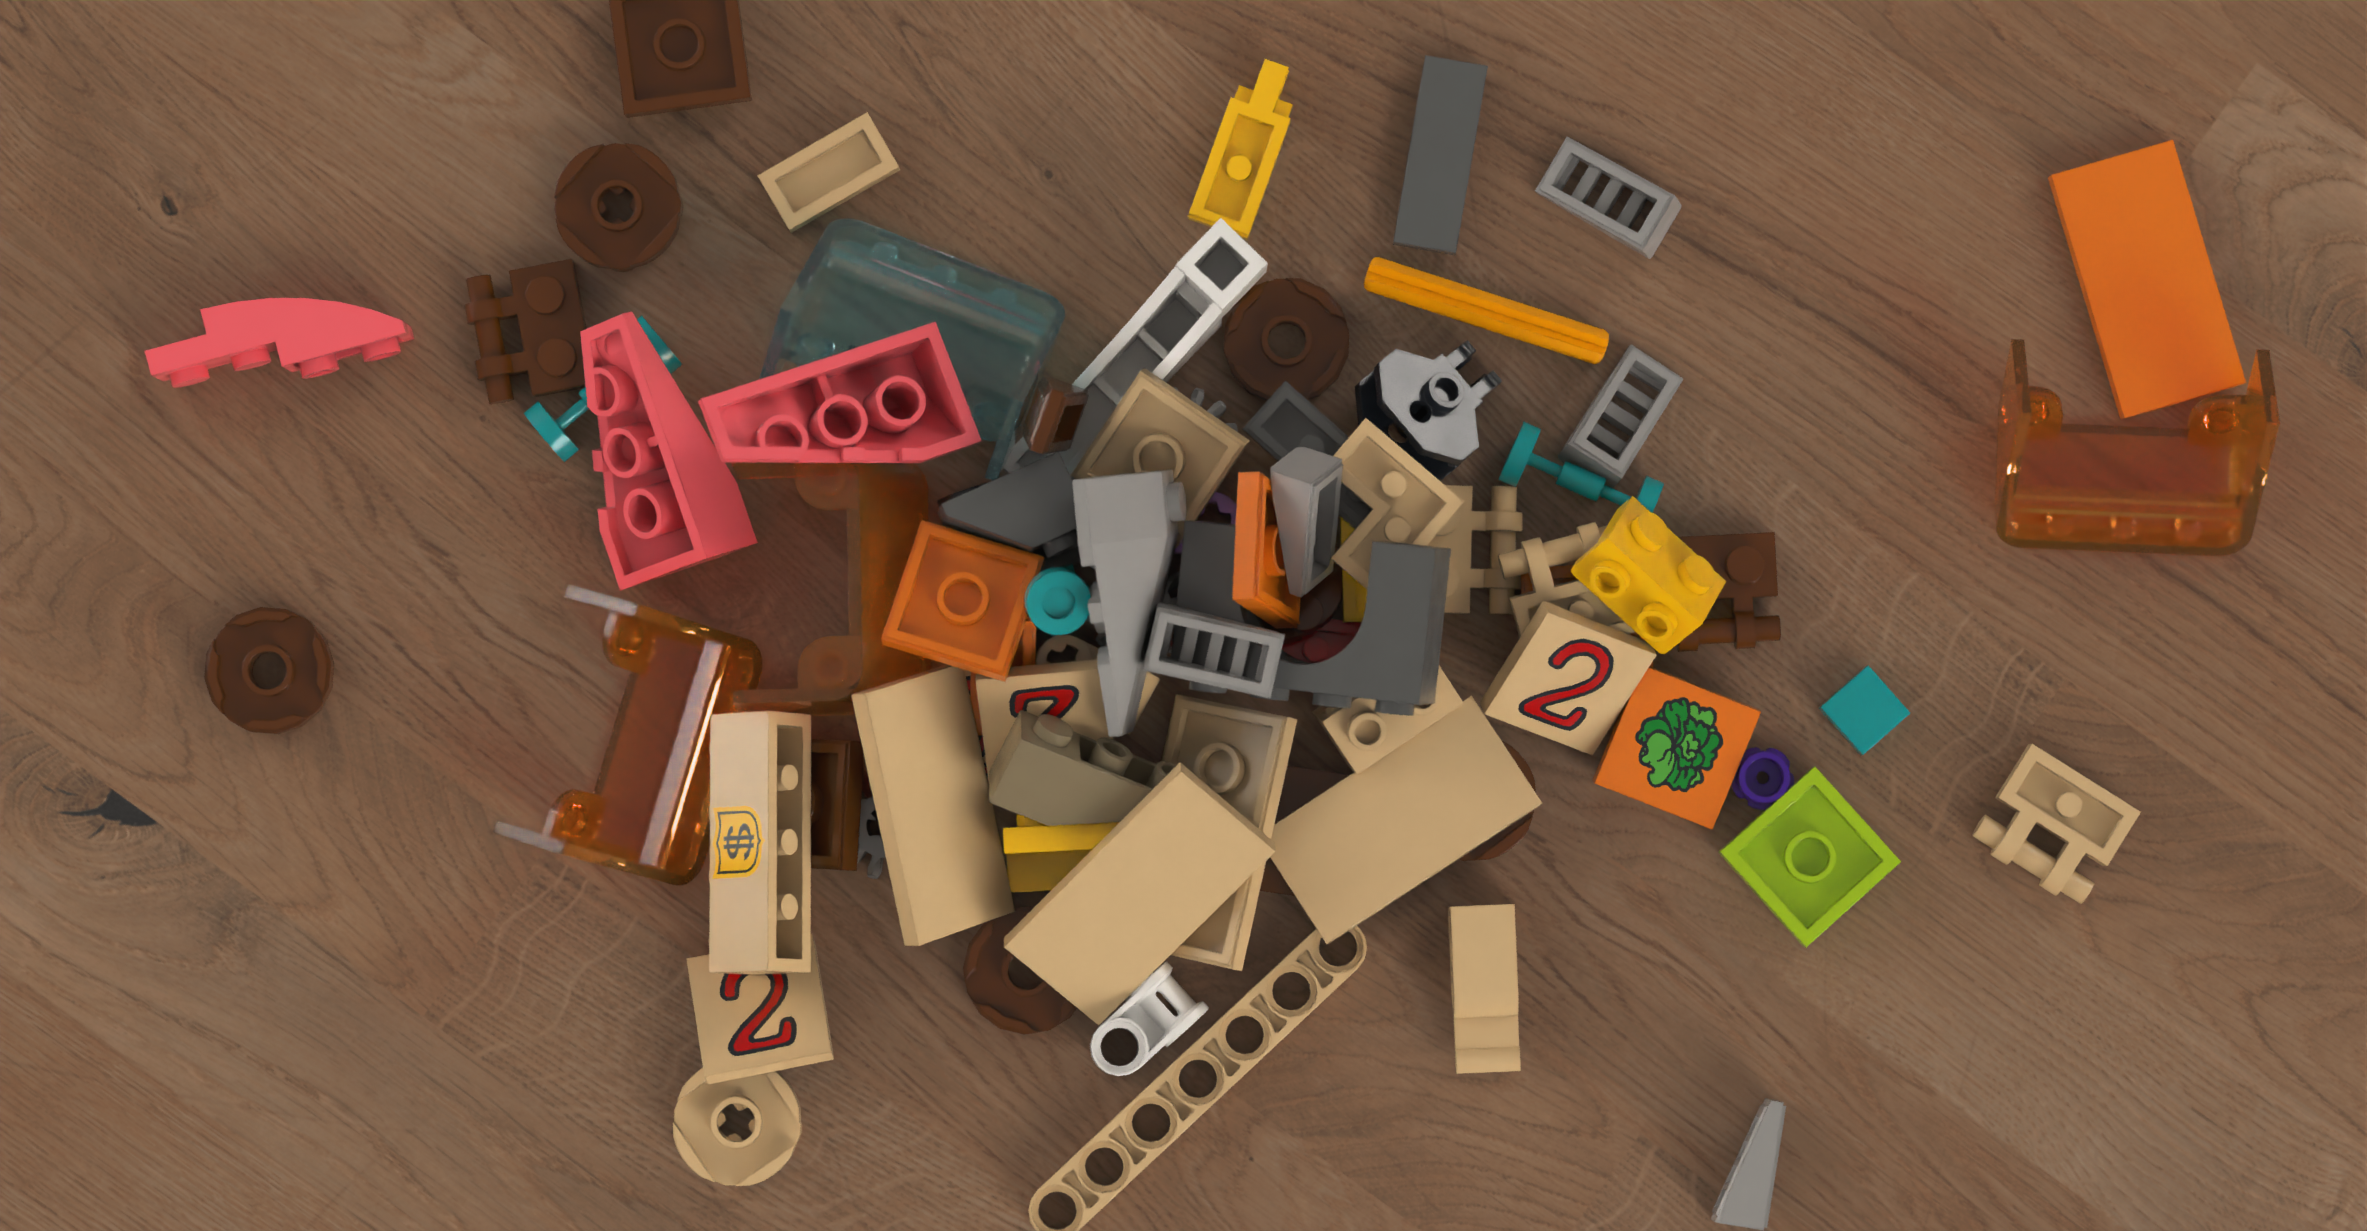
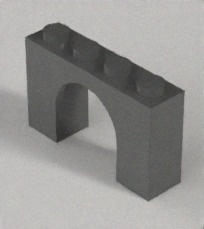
M1185 521L1176 606L1264 628L1261 618L1232 600L1236 524ZM1372 541L1366 607L1361 626L1353 640L1337 655L1318 663L1297 659L1281 650L1271 699L1250 694V697L1288 701L1290 690L1313 692L1312 704L1338 708H1351L1352 697L1376 700L1375 712L1406 716L1414 715L1415 705L1435 703L1451 548L1389 541ZM1174 624L1172 658H1180L1186 631L1184 626ZM1199 630L1192 663L1205 665L1211 632ZM1224 636L1217 667L1218 670L1230 673L1237 638ZM1250 641L1242 676L1255 679L1263 644ZM1189 680L1188 689L1227 693L1226 688Z

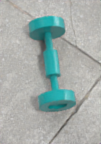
M641 315L637 319L666 368L672 374L683 364ZM586 387L578 393L581 399L556 420L539 401L524 412L526 418L564 462L579 451L577 445L564 429L589 409L587 407Z
M1525 421L1521 425L1498 480L1516 487L1527 464L1557 477L1555 484L1597 502L1600 496L1621 506L1631 498L1627 494L1604 485L1606 478L1568 461H1565L1564 465L1561 466L1532 453L1541 429ZM1646 475L1635 498L1653 513L1664 483Z
M1071 565L1064 568H1049L1038 573L1027 586L1024 602L1027 614L1037 628L1048 634L1065 635L1077 630L1088 618V601L1091 595L1087 585L1075 573L1074 567Z

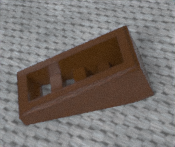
M1050 376L1042 377L1041 381L1038 382L1023 424V437L1031 451L1043 455L1067 451V449L1071 448L1089 397L1087 394L1088 390Z

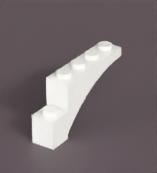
M1222 218L1175 264L1173 270L1141 308L1072 384L1088 390L1087 394L1089 397L1071 448L1067 449V451L1059 452L1070 476L1140 370L1146 368L1167 383L1222 326V317L1267 272L1268 263ZM1022 437L998 463L1008 473H1011L1053 453L1042 455L1031 451L1024 437Z

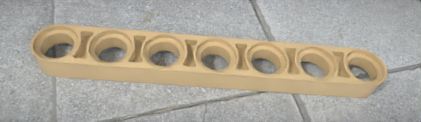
M1355 926L1348 931L1353 935L1357 945L1356 954L1353 959L1345 965L1334 966L1322 958L1319 949L1322 936L1315 928L1038 1188L1031 1198L1028 1209L1030 1222L1036 1231H1079L1360 967L1365 960L1367 951L1366 938L1361 929ZM1288 972L1301 974L1306 978L1310 986L1309 999L1305 1005L1294 1010L1284 1009L1279 1006L1273 998L1272 992L1277 978ZM1237 1017H1253L1263 1028V1041L1258 1049L1251 1053L1243 1054L1236 1052L1227 1043V1027ZM1193 1060L1206 1061L1216 1071V1086L1211 1093L1203 1097L1190 1096L1180 1086V1071L1185 1064ZM1143 1105H1159L1169 1115V1130L1159 1140H1143L1133 1129V1116L1137 1109ZM1096 1149H1113L1123 1161L1122 1175L1112 1184H1097L1090 1179L1086 1172L1087 1158ZM1049 1193H1066L1073 1199L1076 1205L1075 1219L1065 1228H1051L1040 1218V1202Z

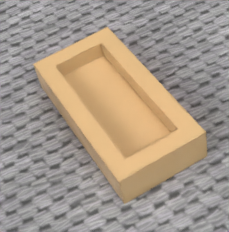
M868 112L757 176L790 233L900 171V167Z

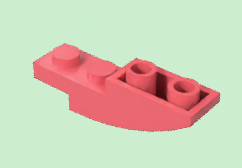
M265 298L232 302L200 309L206 331L205 335L146 350L145 355L151 376L161 381L171 380L173 388L185 387L206 381L210 378L208 369L232 363L234 371L252 369L271 362L270 352L278 351L283 368L290 372L300 370L302 378L307 379L339 370L337 360L362 354L364 362L381 360L401 353L399 343L413 340L414 335L411 326L404 321L360 306L310 298Z

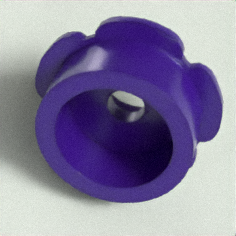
M1754 747L1746 750L1731 784L1736 796L1748 800L1747 803L1752 808L1766 810L1794 784V776L1789 771L1790 762L1788 758L1775 748L1761 751L1760 748ZM1759 772L1767 773L1768 781L1765 784H1760L1757 781L1756 776Z

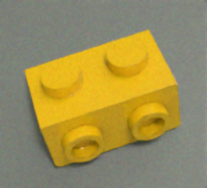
M1634 496L1616 510L1596 545L1581 556L1571 569V573L1660 654H1666L1703 624L1726 583L1714 571L1706 559L1690 549L1667 528L1659 516L1650 512Z
M1016 815L1017 827L1003 828L1004 854L1007 857V875L1011 892L1051 891L1119 822L1047 826L1025 816Z

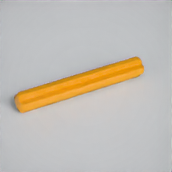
M1375 257L1371 260L1364 279V288L1369 292L1592 364H1599L1608 346L1609 333L1606 330L1384 258Z

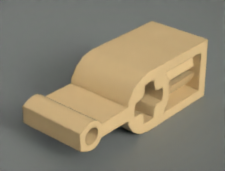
M1515 904L1448 906L1456 1074L1521 1071Z

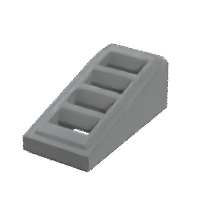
M1566 137L1535 190L1538 195L1649 259L1656 252L1681 209V203L1675 195L1569 137ZM1579 161H1582L1589 166L1570 196L1562 190ZM1604 174L1610 180L1592 208L1585 203L1601 175ZM1626 187L1633 191L1615 221L1608 217ZM1647 201H1650L1655 205L1637 233L1631 228Z
M1630 344L1558 455L1559 460L1563 463L1568 461L1606 478L1604 485L1614 488L1623 478L1677 391L1683 378ZM1627 373L1658 391L1659 393L1654 400L1625 382L1624 378ZM1615 395L1644 414L1643 418L1639 420L1611 401L1612 397ZM1599 418H1603L1629 435L1628 441H1623L1597 424Z
M1307 447L1294 448L1274 464L1270 472L1272 496L1289 594L1298 597L1307 594L1333 572L1334 561L1330 558L1335 553L1343 471L1342 459Z
M1158 602L1143 670L1271 699L1285 634ZM1174 624L1186 627L1179 659L1167 656ZM1199 630L1212 633L1204 666L1192 663ZM1224 636L1237 638L1230 673L1217 669ZM1250 641L1263 644L1255 679L1242 676Z
M1765 1098L1763 1104L1760 1105L1712 1209V1221L1763 1231L1764 1227L1767 1228L1786 1111L1784 1102Z

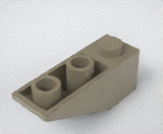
M1020 710L989 771V803L1047 826L1120 822L1176 765L1165 761L1155 764L1135 756L1126 746L1109 738H1100L1098 741L1074 732L1069 724L1053 715L1042 714L1038 717Z

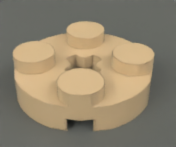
M702 1068L682 1087L674 1110L673 1137L681 1157L700 1177L723 1185L750 1186L773 1176L790 1160L802 1134L799 1100L790 1083L778 1071L707 1084ZM733 1104L739 1111L748 1107L754 1114L755 1118L748 1124L752 1134L747 1139L743 1140L737 1133L731 1134L728 1137L722 1133L720 1126L727 1120L723 1110L728 1105Z

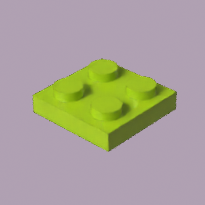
M1815 766L1810 768L1781 798L1774 801L1718 851L1723 859L1805 948L1901 863L1898 857Z

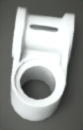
M1167 961L1125 999L1126 1002L1107 1018L1092 1035L1090 1043L1091 1057L1096 1066L1105 1073L1123 1076L1140 1069L1164 1046L1168 1047L1209 1010V1007L1203 1001L1196 1003L1170 975L1173 967ZM1156 992H1160L1177 1011V1016H1174L1158 999ZM1121 1028L1128 1030L1137 1041L1138 1049L1136 1056L1130 1063L1124 1066L1111 1065L1101 1053L1102 1039L1112 1029Z

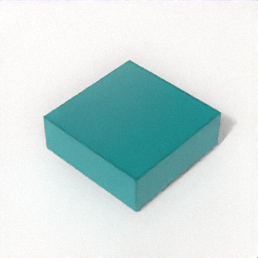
M1869 665L1859 671L1819 707V710L1860 756L1870 750L1910 714L1909 710Z

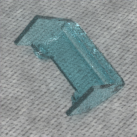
M849 218L837 219L827 225L780 308L759 379L780 373L787 360L795 363L797 366H802L936 322L980 437L987 441H997L985 478L993 481L999 478L1022 431L1038 382L1041 381L1058 339L1065 318V309L1055 297L1032 286L864 221Z

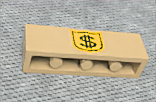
M779 711L710 715L709 973L749 975L811 973V715Z

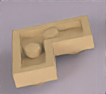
M1365 418L1333 456L1342 459L1341 483L1372 510L1330 559L1367 589L1372 541H1389L1427 546L1464 501Z

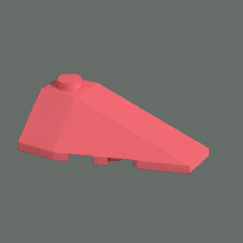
M633 312L620 314L580 331L587 407L597 415L600 448L592 450L593 469L597 472H603L606 507L598 509L599 530L620 591L717 559L758 543L735 478L725 462H721L716 447Z
M936 322L707 396L698 401L721 462L923 463L979 444L982 441Z

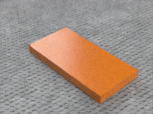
M2166 141L2049 176V184L2120 420L2245 384L2246 379L2174 141Z

